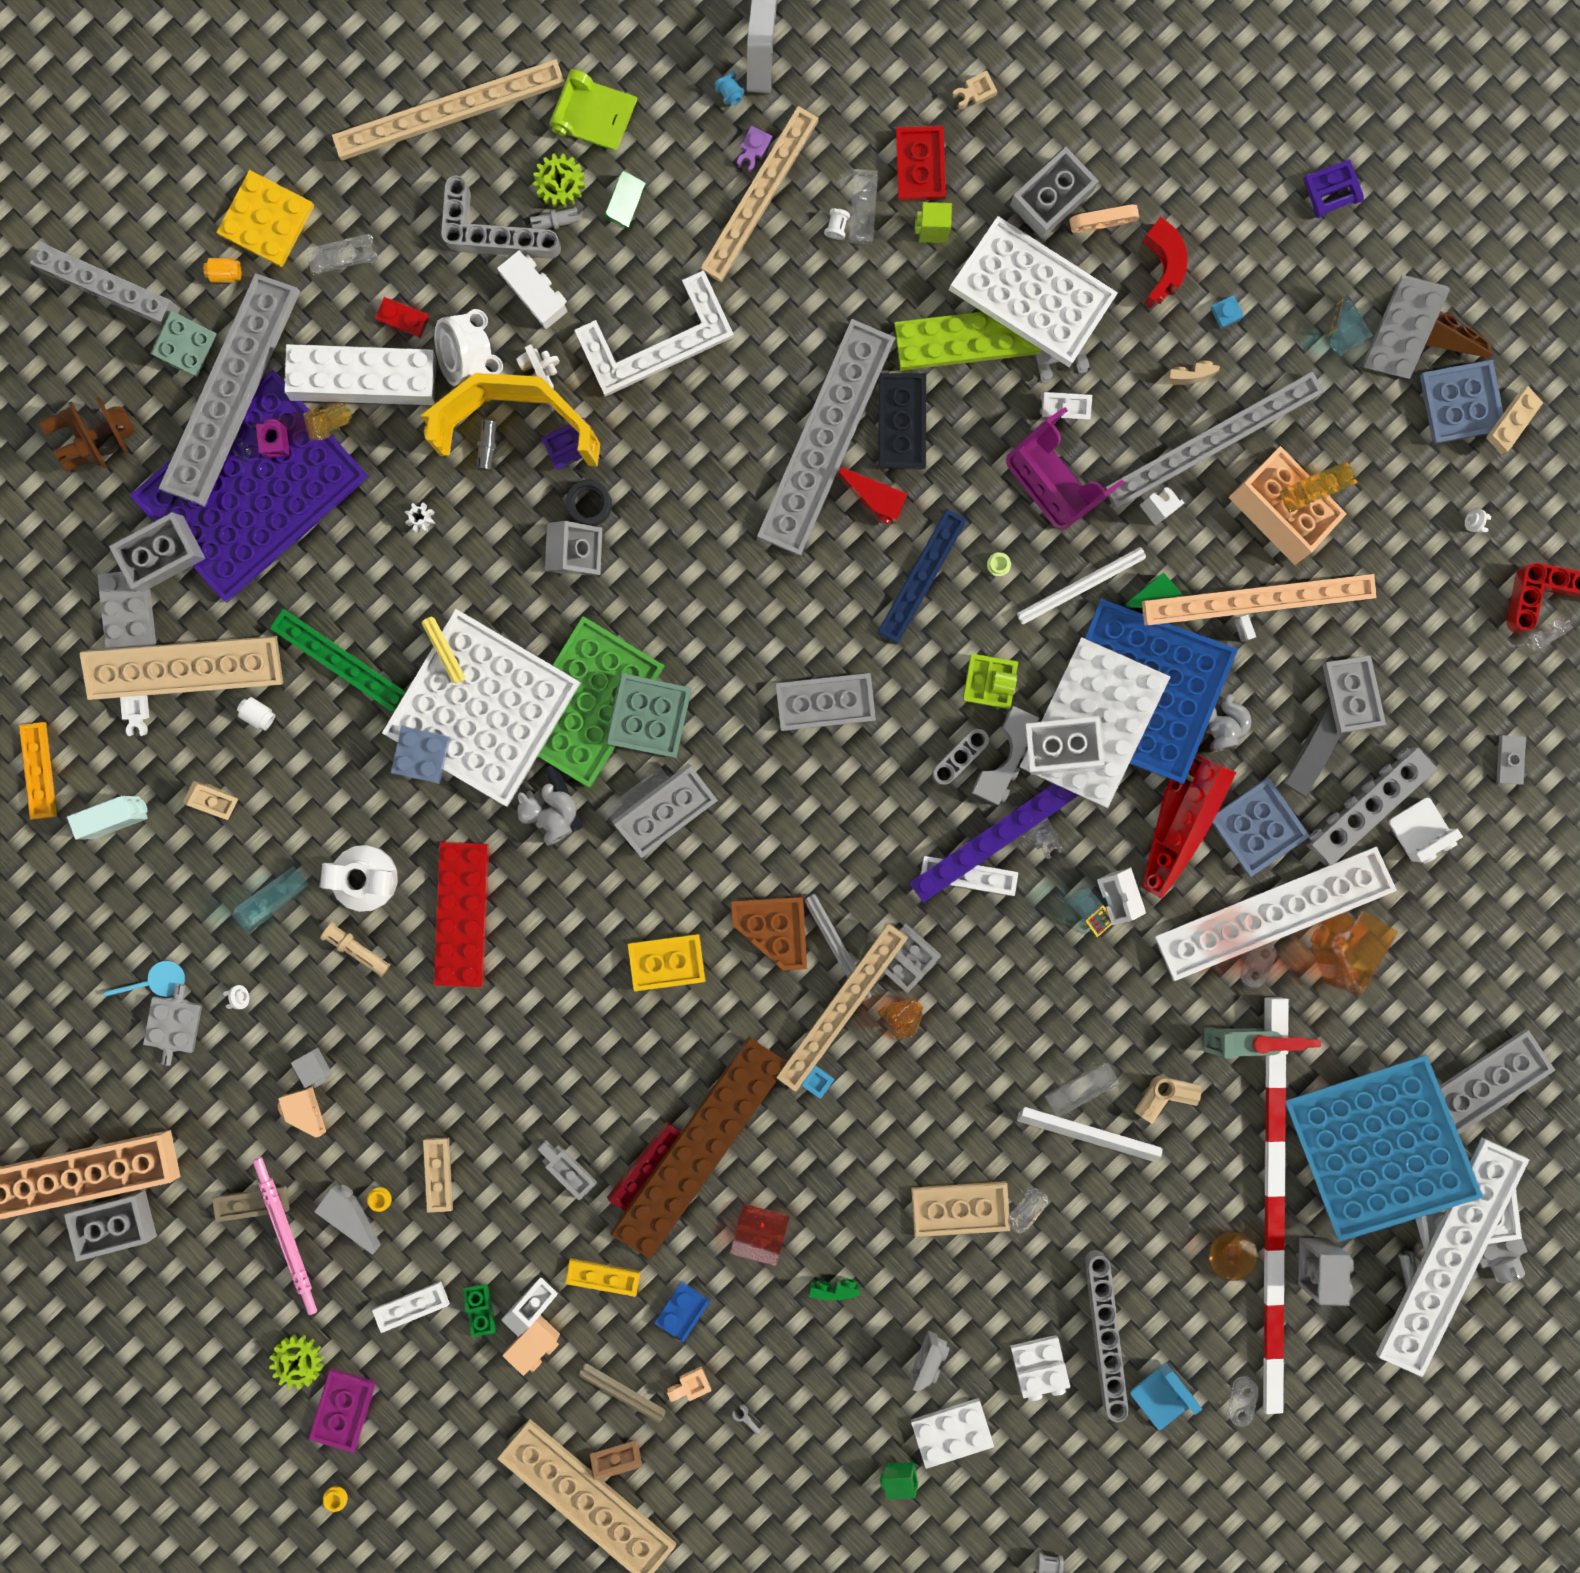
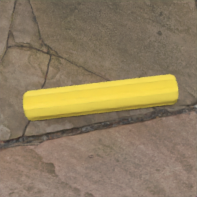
M429 617L423 620L422 625L451 681L454 684L465 680V676L435 618Z

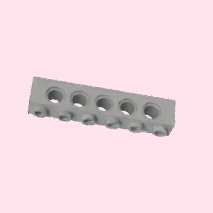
M39 242L30 262L31 265L42 273L163 326L170 310L176 313L180 311V308L171 300L42 242Z
M1405 748L1396 756L1398 760L1392 765L1388 764L1379 771L1380 776L1375 781L1370 780L1361 788L1363 791L1361 794L1348 799L1344 803L1345 808L1340 813L1335 812L1326 820L1328 824L1322 829L1318 828L1310 834V840L1305 845L1324 865L1332 866L1437 770L1436 766L1419 748ZM1403 767L1408 770L1406 779L1401 776V769ZM1385 783H1388L1391 787L1388 795L1383 791ZM1368 799H1371L1373 802V809L1371 811H1368L1365 806ZM1350 815H1353L1356 819V824L1353 827H1350L1348 824ZM1333 831L1338 833V841L1336 843H1332L1330 840V835Z

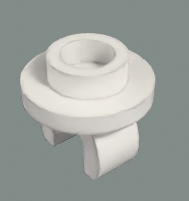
M1480 508L1473 509L1466 516L1465 527L1471 532H1488V528H1485L1484 525L1487 520H1491V516Z
M241 985L234 986L223 993L224 996L228 995L230 1004L226 1005L227 1009H243L249 1003V993Z

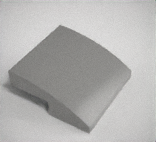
M905 923L899 931L908 936V939L884 970V973L908 993L941 957V954Z

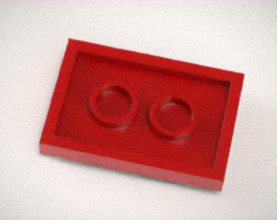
M944 126L896 127L898 201L945 200Z

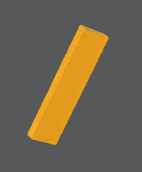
M46 723L19 725L30 820L57 817Z

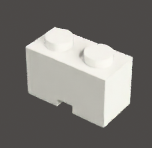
M1131 868L1112 872L1097 879L1103 898L1106 897L1108 903L1106 908L1112 925L1133 921L1146 913Z

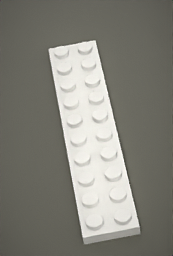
M1374 847L1332 866L1310 873L1154 938L1173 981H1176L1397 890L1378 848Z
M1481 1138L1470 1164L1484 1198L1446 1210L1378 1348L1376 1355L1379 1358L1423 1377L1529 1159Z

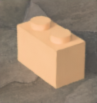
M540 1315L528 1330L508 1346L503 1357L523 1376L529 1370L534 1372L542 1363L540 1358L545 1353L550 1355L558 1346L556 1341L560 1333Z

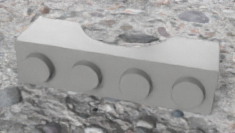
M1015 706L1009 709L1001 727L1009 741V756L1006 762L997 770L981 771L971 794L995 805L1006 801L1010 792L1007 789L1010 780L1015 781L1020 771L1017 765L1020 759H1024L1028 750L1026 724L1037 723L1038 717Z

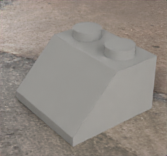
M569 521L547 523L545 571L561 574L600 575L602 528Z

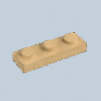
M1529 386L1519 391L1486 437L1500 454L1507 453L1543 404Z
M449 1137L424 1139L427 1213L452 1211Z

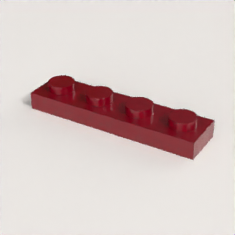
M667 1121L609 1193L607 1196L609 1202L626 1211L671 1145L681 1134L679 1129Z

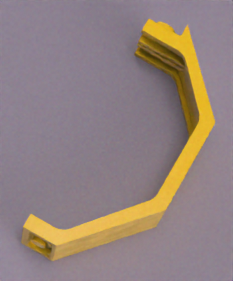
M474 373L420 415L427 424L424 428V436L427 442L440 456H450L454 427L486 402L501 400L546 403L551 405L580 433L579 453L588 466L598 467L600 442L591 427L542 377Z

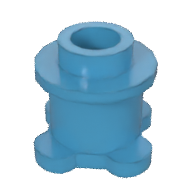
M731 72L715 82L716 92L723 95L724 104H730L731 106L741 102L745 92L737 84V74L735 72Z

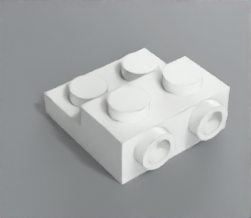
M1057 1335L1010 1346L1023 1398H1028L1029 1401H1037L1042 1398V1394L1051 1392L1052 1395L1058 1396L1066 1392L1065 1389L1071 1388Z

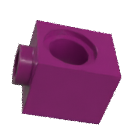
M268 419L263 421L264 424H256L258 449L262 456L271 458L290 455L287 427L276 419ZM272 433H277L276 440L269 443V436Z

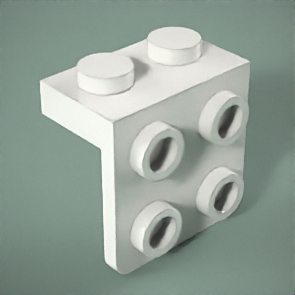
M1423 798L1389 820L1391 829L1412 862L1428 863L1437 857L1436 853L1441 850L1447 851L1457 845L1456 841L1463 837L1458 829L1448 828L1430 798Z

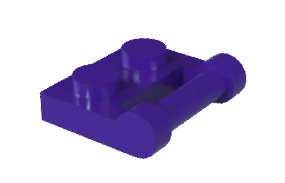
M1350 159L1307 175L1303 179L1313 204V212L1316 218L1326 216L1327 212L1351 203L1358 204L1364 200L1362 189ZM1349 187L1350 194L1327 203L1323 202L1322 197Z

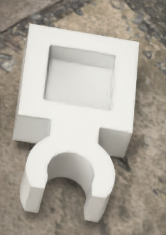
M147 695L120 697L122 719H129V724L126 727L127 735L132 736L135 734V726L139 728L140 736L146 735L148 728L143 719L149 718Z

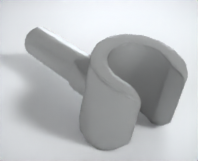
M740 1405L739 1407L744 1412V1416H739L737 1412L733 1411V1418L738 1422L744 1421L757 1435L760 1429L748 1416V1408L745 1405Z

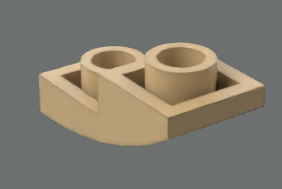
M1199 361L1194 364L1190 371L1185 367H1174V369H1171L1166 374L1165 384L1186 385L1198 383L1213 377L1219 371L1220 366L1213 365L1211 361Z

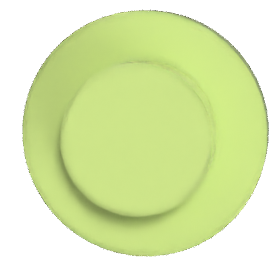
M994 553L987 561L988 571L997 577L1004 576L1011 568V561L1004 553Z

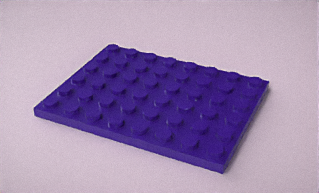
M272 369L259 383L205 507L159 489L172 458L130 496L153 522L172 512L184 516L205 557L204 560L193 565V567L221 599L228 603L366 481L369 476L302 401H290L285 393L284 380ZM276 419L287 427L290 455L271 458L262 456L258 449L256 424H264V420ZM272 433L269 436V443L276 440L277 433Z

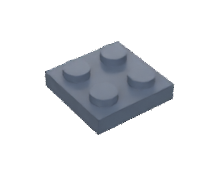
M401 726L391 773L440 784L451 737Z

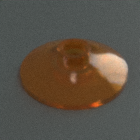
M1224 1233L1217 1237L1210 1247V1265L1215 1273L1223 1279L1230 1281L1242 1280L1253 1272L1257 1264L1258 1257L1254 1243L1241 1233ZM1233 1250L1235 1255L1232 1258H1228L1227 1253Z

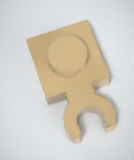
M985 71L965 82L966 89H955L952 97L954 99L957 96H962L964 100L958 103V109H964L969 101L973 100L976 106L996 96L998 91L988 72Z

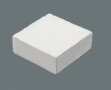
M1249 615L1234 620L1242 642L1256 637Z

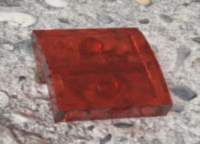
M743 1204L730 1254L776 1266L790 1216Z

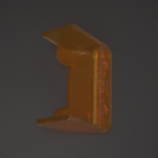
M1364 911L1361 912L1357 920L1346 913L1326 919L1321 928L1317 929L1310 939L1325 984L1334 989L1357 996L1360 995L1370 982L1398 931Z

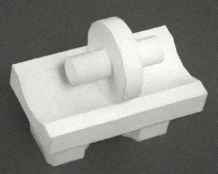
M532 345L525 347L526 352L516 358L520 368L526 371L534 367L536 374L532 376L542 377L554 388L547 369L551 376L557 374L555 366L560 362L558 357H550L548 351H544L541 353L544 359L542 361L537 349H534Z

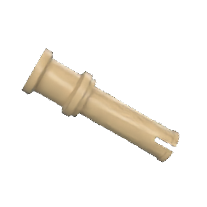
M333 921L320 937L321 940H327L336 946L337 951L342 953L345 951L380 977L390 967L389 963L355 941L351 933L347 934L336 927V923Z

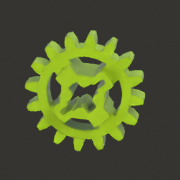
M552 154V160L550 161L546 157L543 158L545 165L537 164L540 172L533 173L535 180H537L533 182L535 189H539L537 191L538 197H544L543 200L546 205L552 201L554 208H557L558 203H562V206L566 208L567 201L574 205V197H582L579 189H585V184L582 182L585 180V175L581 172V165H575L573 157L567 161L565 154H562L560 159H557L556 155ZM558 174L560 175V178H562L560 183L561 188H559V185L557 184Z
M294 1334L290 1341L284 1338L281 1341V1345L278 1344L274 1348L276 1353H273L270 1359L275 1362L269 1366V1369L276 1370L272 1377L281 1378L279 1381L280 1386L287 1382L288 1389H291L296 1384L297 1389L300 1390L304 1384L308 1387L313 1382L312 1379L316 1380L320 1374L317 1371H321L324 1366L319 1362L322 1361L324 1355H318L317 1352L321 1347L317 1346L314 1348V1339L307 1342L306 1335H303L298 1340L296 1334ZM301 1356L298 1365L293 1368L295 1360Z

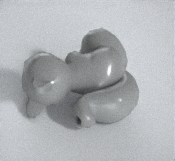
M1232 694L1225 695L1221 700V707L1226 716H1217L1216 709L1214 708L1207 725L1206 732L1212 734L1214 738L1209 746L1211 753L1238 746V739L1244 737L1251 727L1252 720L1249 711L1244 706L1233 703L1235 697Z
M546 784L542 788V797L545 802L551 805L549 808L544 809L541 801L535 798L530 790L527 791L526 795L524 793L518 794L519 805L517 811L520 822L523 824L535 823L538 828H544L547 831L544 836V842L547 846L559 842L572 833L570 824L574 820L577 810L572 797L565 792H553L554 786L552 784Z

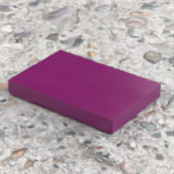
M331 1368L328 1372L308 1440L355 1453L377 1381Z

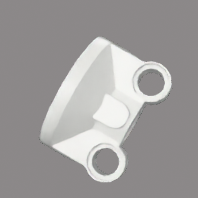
M473 309L468 314L441 318L435 326L434 341L438 363L444 377L453 386H459L474 373L500 374L503 369L501 359L491 354L489 339L483 331L487 326L488 319L481 310ZM470 321L476 323L478 327L473 326ZM485 366L490 367L493 372L488 371Z
M370 845L354 846L342 852L334 863L322 864L320 888L332 889L336 899L347 908L359 912L373 911L385 905L394 895L398 883L397 869L391 857L382 849ZM353 869L362 870L366 876V883L359 890L354 889L349 883V876Z

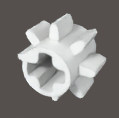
M412 503V509L404 512L409 516V520L405 523L408 526L414 524L413 531L416 533L419 531V528H423L428 532L427 527L430 524H435L431 519V515L435 512L432 509L426 511L427 505L425 503H422L420 507ZM423 515L424 519L416 520V516Z

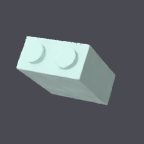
M120 796L67 817L75 840L96 839L148 819L146 815L147 806L138 796Z

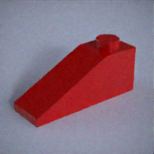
M841 467L838 476L868 510L878 517L877 520L887 525H890L891 522L896 524L908 493Z

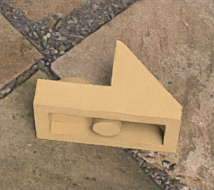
M193 781L183 803L228 820L238 798L208 783L204 785Z

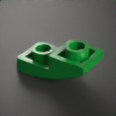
M843 1278V1280L836 1279L833 1288L830 1283L818 1280L817 1283L811 1282L809 1297L822 1300L850 1299L860 1295V1285L856 1284L857 1282L853 1279Z
M488 1285L463 1288L471 1337L497 1333Z

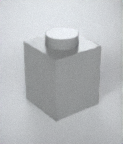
M318 1048L291 1063L304 1088L313 1085L314 1088L325 1083L327 1081L326 1076L332 1073Z

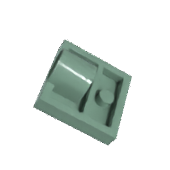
M170 310L150 354L174 368L198 377L217 334Z

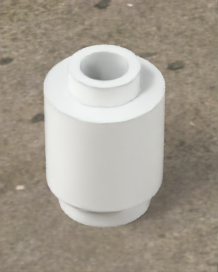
M252 697L248 700L243 699L237 708L239 712L238 717L257 729L267 730L275 719L272 709Z

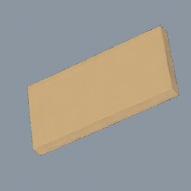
M1006 1181L911 1187L915 1237L1010 1231Z

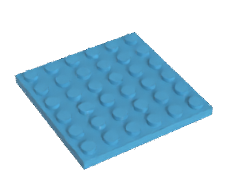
M1427 1055L1286 1100V1105L1339 1242L1484 1198Z

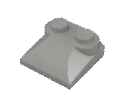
M931 1331L927 1332L909 1374L912 1388L917 1392L930 1386L931 1383H936L940 1373L938 1369L940 1363L946 1360L949 1353L947 1341L938 1338L937 1334Z

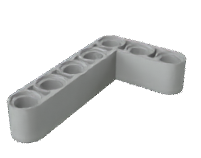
M752 0L747 42V92L771 94L773 38L777 0Z
M456 175L451 176L446 181L441 233L443 240L450 250L512 256L520 250L524 256L528 254L530 257L549 259L555 258L560 254L561 244L556 233L551 230L469 224L471 193L465 180L461 176ZM463 187L459 194L453 193L455 188ZM454 211H461V214L458 217H451V214ZM460 234L456 241H449L451 235ZM477 235H482V236H483V239H482L481 242H479V243H474V242H473V239H474ZM500 237H506L507 241L504 244H496ZM523 239L531 240L529 245L520 246V242ZM549 240L555 242L551 248L543 247L544 243Z

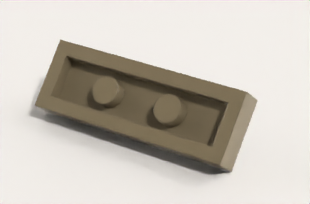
M276 1187L284 1212L290 1210L287 1187ZM260 1190L212 1198L216 1222L269 1214Z

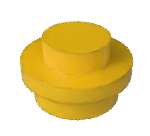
M383 1187L374 1188L367 1196L368 1206L376 1212L386 1210L392 1201L390 1192Z
M338 1486L329 1488L323 1496V1504L331 1512L342 1510L348 1500L346 1491Z

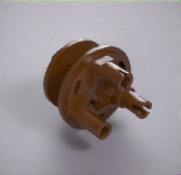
M97 397L96 400L107 421L90 429L86 428L72 401L68 403L69 407L39 421L45 435L66 426L71 429L75 437L73 439L74 442L53 450L66 472L86 463L90 465L95 462L98 468L108 469L94 440L114 432L124 453H129L123 439L130 437L135 430L123 407L113 406L106 409L100 397Z

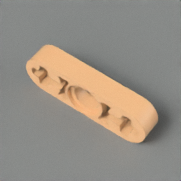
M1126 205L1078 214L1071 217L1069 221L1071 231L1073 233H1080L1135 222L1139 219L1137 205Z

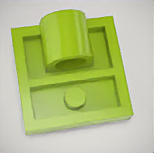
M970 654L963 701L1010 709L1017 682L1018 662Z

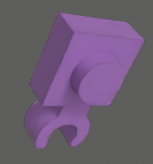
M751 126L741 145V150L745 153L738 157L737 167L740 168L744 161L750 162L748 172L752 173L755 169V158L763 160L773 140V136Z

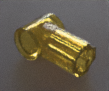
M341 402L323 410L308 411L303 415L310 440H322L331 435L330 431L350 423L352 418L350 409L347 408L345 403Z

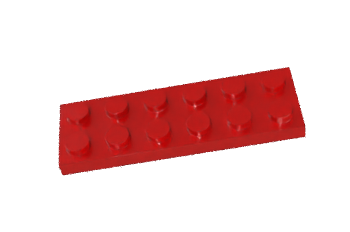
M440 842L434 986L483 987L489 844Z

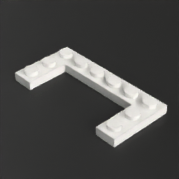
M704 270L682 280L701 321V324L617 363L596 320L575 330L605 397L734 337Z

